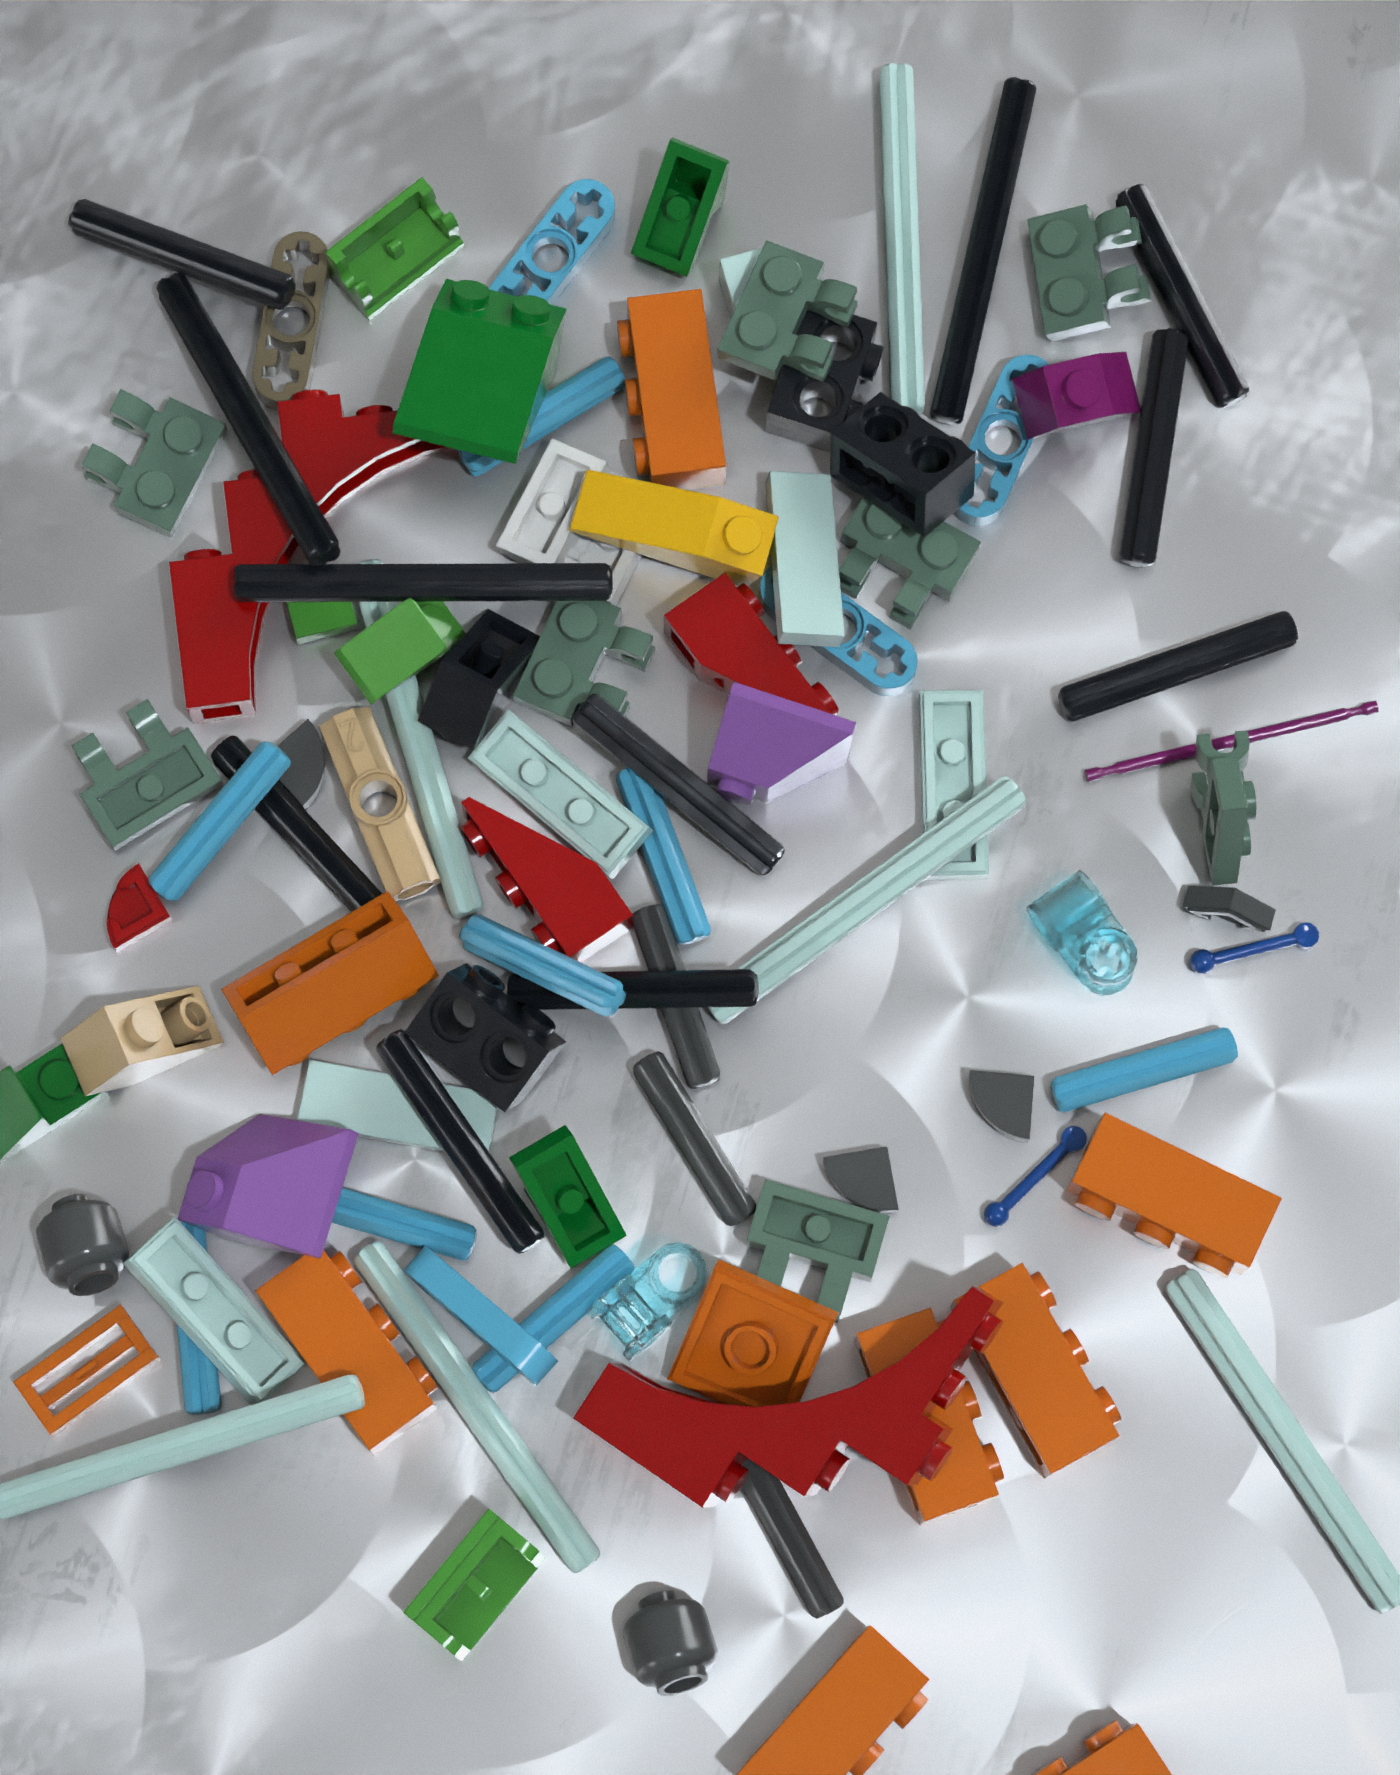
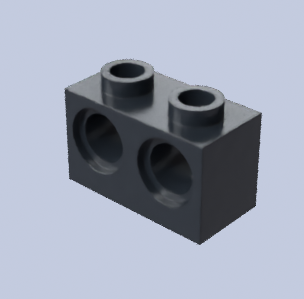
M807 310L796 335L809 334L831 342H840L847 345L853 354L845 360H833L824 382L805 375L797 369L783 365L767 410L765 432L830 453V432L865 404L855 400L861 380L873 382L884 349L883 346L874 344L878 322L853 315L849 326L846 327L818 313ZM810 398H822L828 401L834 410L826 416L814 417L807 414L802 409L801 404Z
M882 392L878 393L830 432L831 477L923 537H926L974 496L976 452L969 449L962 440L947 435L922 419L912 408L900 405Z
M465 963L446 973L404 1033L502 1111L507 1112L525 1100L566 1041L554 1032L556 1025L545 1013L531 1005H524L522 1007L503 992L505 989L504 983L494 973L482 966L474 965L471 967ZM456 997L465 999L472 1006L475 1013L473 1027L462 1025L455 1017L453 1005ZM506 1037L517 1040L523 1046L526 1055L523 1067L513 1065L506 1058L503 1050Z

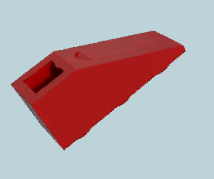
M726 572L664 614L663 632L701 682L728 695L733 682L833 715L839 713L834 699L826 688L819 682L811 686L799 671L797 666L802 661L795 647L791 644H778L777 635L773 636L760 619L765 612L753 591L745 583L736 587Z
M471 797L461 802L463 815L467 820L459 826L462 834L479 858L488 852L502 871L501 874L495 877V880L507 900L515 909L525 904L538 924L530 929L537 942L582 963L633 928V914L596 862Z

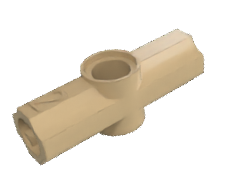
M370 706L351 708L333 715L328 721L319 725V730L350 804L354 820L361 831L385 892L389 891L395 901L408 900L426 893L429 889L441 883V879L408 801L405 786L399 779ZM376 792H387L397 799L396 806L392 812L385 816H370L363 810L365 800Z

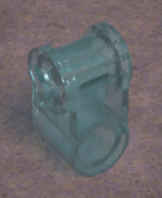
M1078 870L1026 907L1031 920L1040 934L1061 955L1082 986L1090 993L1101 997L1114 996L1123 992L1130 984L1138 960L1137 948L1132 938H1130L1112 914L1100 891L1084 872ZM1100 951L1106 958L1112 957L1115 954L1120 957L1116 970L1117 973H1113L1108 967L1101 968L1099 971L1094 968L1097 952Z
M680 1242L667 1244L658 1249L634 1272L615 1283L590 1306L586 1313L592 1320L598 1318L602 1320L625 1347L623 1356L630 1362L661 1337L673 1324V1321L701 1297L708 1283L706 1262L700 1252L691 1245ZM672 1258H686L694 1263L697 1268L695 1282L685 1291L675 1292L668 1290L662 1285L660 1280L662 1267ZM620 1307H624L640 1325L639 1329L634 1328L619 1311Z

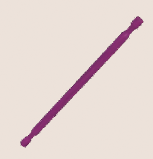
M1375 700L1363 703L1355 708H1341L1250 730L1248 735L1250 743L1345 721L1357 715L1378 713L1379 708ZM1234 734L1212 739L1213 748L1217 751L1232 748ZM1196 743L1116 762L1114 765L1104 768L1095 767L1084 770L1086 781H1095L1111 774H1124L1195 757Z

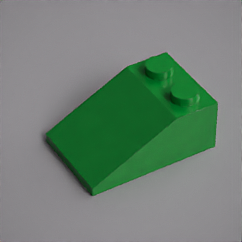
M446 279L432 306L394 420L392 433L516 464L556 372L567 309L550 305L545 299L533 295L514 296L490 290L484 284L473 280L454 281Z

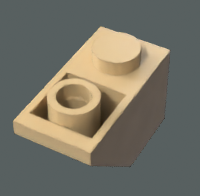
M199 986L103 1006L60 1038L85 1096L137 1084L214 1050L224 1043Z

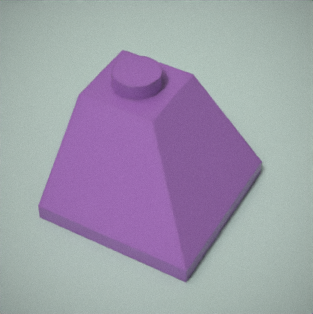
M733 682L709 762L707 783L717 786V792L727 800L735 803L750 805L753 799L768 803L845 766L851 752L856 722Z
M259 1114L196 1158L177 1219L229 1241L321 1259L359 1133L345 1128Z

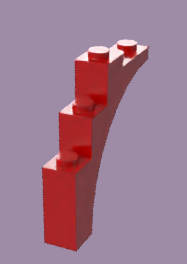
M316 389L300 391L293 394L291 400L277 402L282 443L325 518L342 501L380 475L423 456L453 449L393 434V424L398 410L393 411V408L390 406H368L359 409L356 412V416L344 417L340 394L328 395L326 391ZM256 469L240 473L237 476L238 480L223 482L232 554L221 555L219 550L200 549L186 553L184 560L169 562L186 708L193 724L256 716L255 665L263 621L271 602L237 601L234 595V570L240 564H290L300 549Z
M971 1286L941 1326L900 1361L853 1387L805 1402L760 1407L715 1403L667 1388L625 1364L608 1363L573 1419L702 1508L715 1507L720 1499L725 1503H729L734 1498L749 1474V1470L742 1466L747 1458L804 1497L816 1496L821 1488L830 1492L841 1479L850 1463V1458L843 1454L848 1446L904 1484L918 1485L922 1477L932 1481L937 1476L953 1449L945 1443L953 1428L933 1416L932 1412L937 1405L946 1410L959 1394L967 1379L959 1371L973 1349L982 1354L997 1335L1003 1320L995 1315L1003 1302L982 1288Z

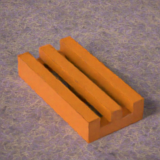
M120 1304L13 1381V1383L48 1433L54 1437L161 1359L133 1322L128 1312ZM120 1326L126 1334L42 1396L35 1390L34 1387ZM135 1347L139 1352L138 1356L55 1416L52 1414L49 1408Z

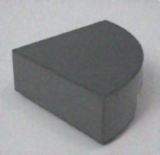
M309 719L278 745L291 760L290 767L278 781L305 810L313 803L320 792L325 771L323 745L317 730Z
M1188 886L1183 907L1188 912L1201 918L1210 920L1211 915L1229 916L1241 923V929L1261 932L1271 930L1276 911L1271 906L1233 887Z
M970 1070L968 1082L971 1098L982 1116L1003 1136L1028 1143L1030 1140L1034 1076Z
M887 1146L823 1157L824 1168L829 1180L848 1200L858 1206L878 1213L898 1212L899 1208Z

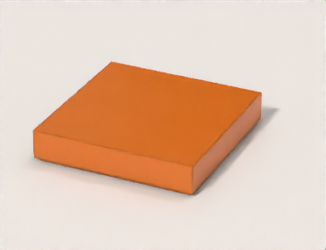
M719 1259L713 1269L667 1380L724 1404L760 1407L798 1403L803 1396L839 1312Z

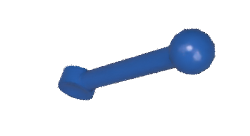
M1307 922L1299 924L1289 934L1213 953L1206 949H1199L1191 955L1190 965L1195 972L1207 974L1211 972L1214 965L1293 945L1302 950L1309 949L1318 942L1319 931L1317 927Z
M1078 1126L1066 1128L1060 1137V1144L1001 1202H992L987 1205L984 1210L986 1222L993 1227H1001L1006 1224L1009 1219V1211L1068 1153H1077L1083 1149L1087 1141L1084 1130Z

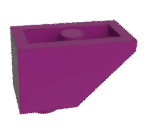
M1126 352L1098 353L1050 364L1012 379L1027 440L1141 412Z

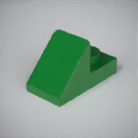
M672 137L668 143L630 254L687 277L694 269L712 215L723 204L730 161Z
M63 1043L18 1072L10 1065L0 1071V1164L109 1095L107 1091L89 1096L84 1095Z
M566 1125L509 1157L524 1185L527 1197L570 1268L627 1236L573 1134Z

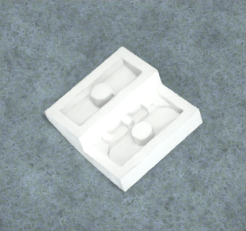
M552 438L503 530L496 548L518 563H606L610 565L612 570L613 590L611 598L605 602L616 606L642 555L570 532L568 528L583 476L587 469L617 476L622 475L612 472L607 461Z

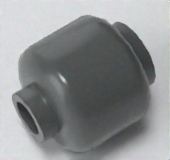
M84 1194L69 1195L56 1201L52 1205V1212L43 1217L36 1228L37 1243L48 1279L57 1287L68 1289L71 1294L76 1296H89L109 1289L119 1280V1274L125 1268L123 1262L129 1258L128 1245L116 1209L105 1201L90 1200Z
M670 1590L657 1592L641 1599L638 1603L639 1611L626 1621L623 1629L624 1641L636 1679L646 1687L656 1688L657 1693L663 1696L685 1693L703 1685L708 1680L707 1671L715 1665L718 1657L717 1646L704 1607L696 1600L677 1598L676 1592Z

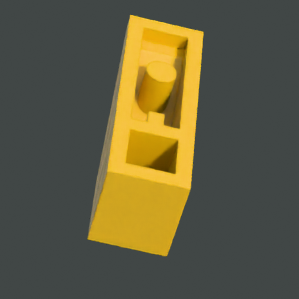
M587 469L583 476L568 531L714 579L726 572L735 586H739L742 583L749 586L763 576L779 516L718 496Z

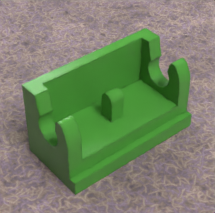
M423 177L325 252L331 278L369 321L464 247L454 215L450 211L447 214L441 211L435 201L436 196L433 189Z
M488 1509L403 1613L449 1652L463 1661L546 1560V1557L492 1510Z

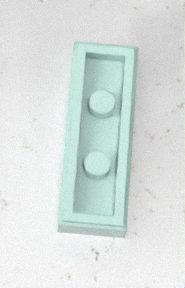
M770 471L765 482L767 513L779 516L770 547L778 644L840 647L845 634L831 475Z
M983 690L920 691L923 834L986 789ZM988 834L925 880L987 879L989 876Z
M509 709L468 757V759L582 855L596 862L601 870L612 879L615 878L654 831Z
M309 1060L297 1121L350 1129L359 1133L358 1137L446 1152L392 1074ZM442 1084L490 1153L498 1107L477 1090Z
M176 1217L165 1223L123 1262L125 1267L250 1405L267 1400L305 1363V1360Z

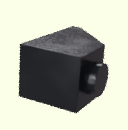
M488 609L441 660L418 722L434 729L445 740L462 744L474 750L497 723L523 675L540 636Z

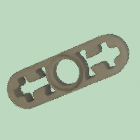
M303 231L290 233L278 242L273 253L271 268L290 274L295 282L293 266L287 260L296 261L300 256V252H310L312 263L317 266L311 265L306 267L303 279L304 292L295 290V294L288 306L298 307L306 311L310 317L309 324L300 334L293 336L284 335L274 326L275 318L281 310L264 305L252 371V379L258 398L264 405L277 411V402L291 400L293 394L310 390L330 280L325 243L318 236ZM279 349L290 353L288 364L291 377L297 380L296 383H286L283 392L274 391L271 380L266 378L267 376H277L281 363Z

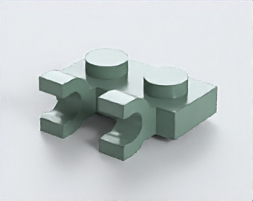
M1087 204L1027 219L1044 332L1051 342L1111 328L1108 310L1151 302L1148 278L1145 275L1139 276V270L1135 264L1115 269L1109 272L1105 278L1102 275L1099 252L1142 244L1139 221L1136 217L1130 218L1127 206L1105 211L1098 215L1096 220H1094L1093 211Z
M766 240L717 348L718 359L775 381L784 364L824 382L833 362V355H830L833 342L814 335L802 334L798 336L796 334L807 310L848 327L858 306L857 301L854 300L857 287L834 279L822 281L824 262Z
M120 389L110 409V414L115 416L112 424L124 431L147 439V442L134 467L126 464V462L112 452L92 443L81 465L82 469L86 470L84 477L88 481L119 493L114 504L115 512L172 538L227 431L226 423L169 397L162 413H160L142 399Z
M862 498L842 531L840 542L853 548L839 569L841 592L857 599L870 574L879 562L908 578L893 601L892 606L894 608L889 618L911 630L932 592L948 601L950 600L977 554L981 541L944 521L926 537H923L865 498Z
M556 601L513 694L514 702L559 722L573 726L575 712L590 695L596 693L626 716L630 708V702L626 701L627 691L605 683H593V680L605 654L646 672L656 651L655 646L651 645L653 635L631 627H618L623 616L620 607L605 601Z
M148 699L127 711L126 714L149 751L119 770L115 768L94 733L89 734L72 745L76 756L95 783V785L79 795L114 851L223 785L222 779L190 729L187 727L171 737Z
M1248 730L1235 731L1233 751L1228 753H1221L1213 748L1210 734H1199L1196 737V758L1204 772L1192 773L1190 789L1192 799L1202 813V836L1212 885L1237 883L1241 858L1250 857L1251 837L1247 820L1256 818V795L1253 782L1244 781L1243 775L1249 755L1250 739Z
M765 1179L746 1245L764 1251L757 1276L778 1286L782 1284L789 1258L826 1269L817 1303L839 1312L835 1323H838L851 1278L854 1277L868 1282L872 1279L890 1216Z

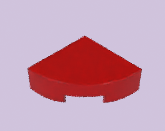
M139 863L127 871L119 880L108 909V935L117 953L172 922L170 915L156 891L149 884V879Z

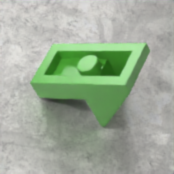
M407 598L341 646L334 654L372 705L447 655L466 633L443 601L415 602L412 598Z

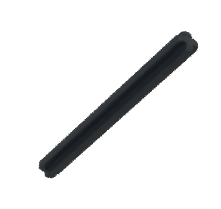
M1010 77L1004 82L930 411L931 418L941 423L957 425L963 421L1037 89L1036 85L1030 80Z
M174 273L169 278H162L156 288L159 293V300L309 564L315 567H322L327 562L335 561L341 551L337 537L188 277L181 273Z
M606 563L325 564L322 567H315L310 564H240L234 570V595L239 602H403L407 598H412L415 602L606 601L611 598L613 590L612 570L610 565Z

